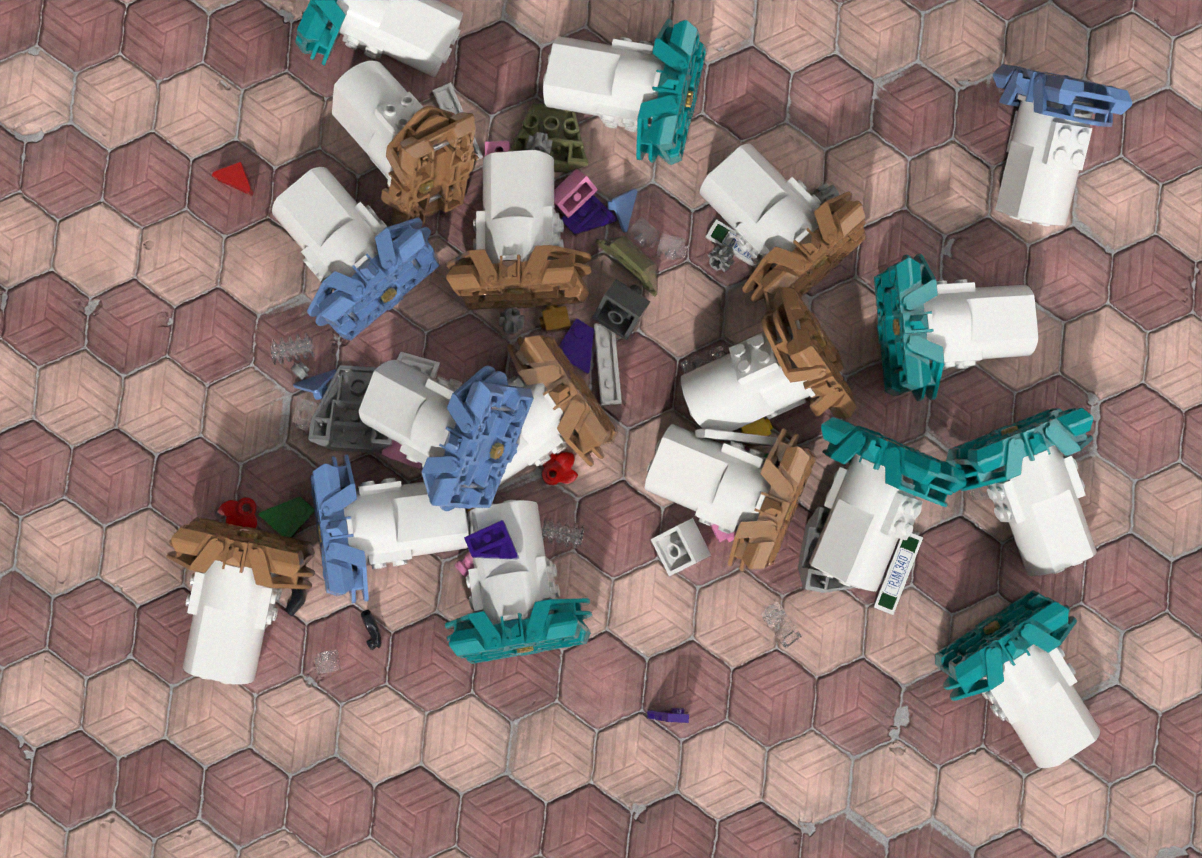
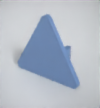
M632 189L613 198L612 201H608V209L615 210L622 232L628 231L637 189Z
M336 369L296 382L293 386L294 388L313 393L316 400L322 399L327 390L326 384L335 375Z

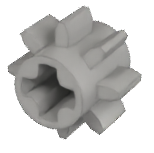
M536 132L534 136L529 135L526 150H537L550 154L552 140H548L547 134Z
M827 183L819 186L817 189L818 193L815 194L821 201L820 205L839 196L834 185L828 187Z
M717 245L708 254V257H710L709 264L716 271L722 269L725 272L735 262L732 260V251L726 246L720 248Z
M508 308L504 313H500L499 326L503 327L504 332L514 334L518 332V329H523L524 315H520L518 309Z

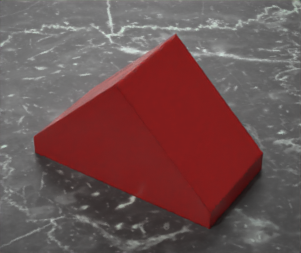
M241 162L212 173V177L215 180L248 195H253L251 183Z

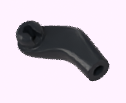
M291 589V599L284 609L290 616H293L304 605L306 589Z
M364 610L361 613V618L365 628L372 637L366 643L370 650H374L376 647L379 649L382 642L378 625L371 611Z

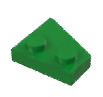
M299 496L264 510L258 515L280 535L292 538L315 511L307 501Z

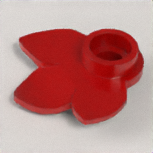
M563 452L559 455L553 453L549 455L551 459L543 464V481L548 485H557L559 482L563 484L574 482L578 477L577 472L571 469L575 461L574 454L572 452ZM549 472H554L556 477H550Z
M249 497L241 498L239 501L228 500L217 511L219 514L227 517L225 523L256 528L257 518L255 516L257 506L255 501ZM244 504L250 505V509L248 511H244L242 509V506Z

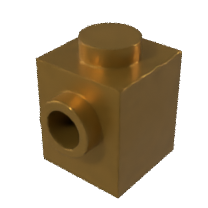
M566 306L545 307L546 310L542 311L543 316L539 317L541 328H546L547 333L571 328Z

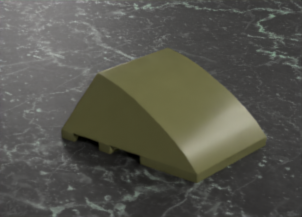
M533 103L521 130L516 135L514 143L508 151L526 150L529 135L534 136L536 132L547 134L548 140H552L549 155L554 159V172L568 173L587 166L588 160L584 151V144L581 139L575 112L550 108L545 104Z
M626 236L597 239L595 241L609 256L612 254L633 273L648 292L654 297L657 295L656 264Z

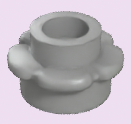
M294 362V365L290 368L292 372L301 380L309 377L307 374L309 369L302 362Z

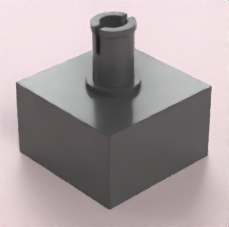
M616 279L604 294L592 319L627 341L639 324L650 301L641 296L642 290L639 286L631 285L629 288Z

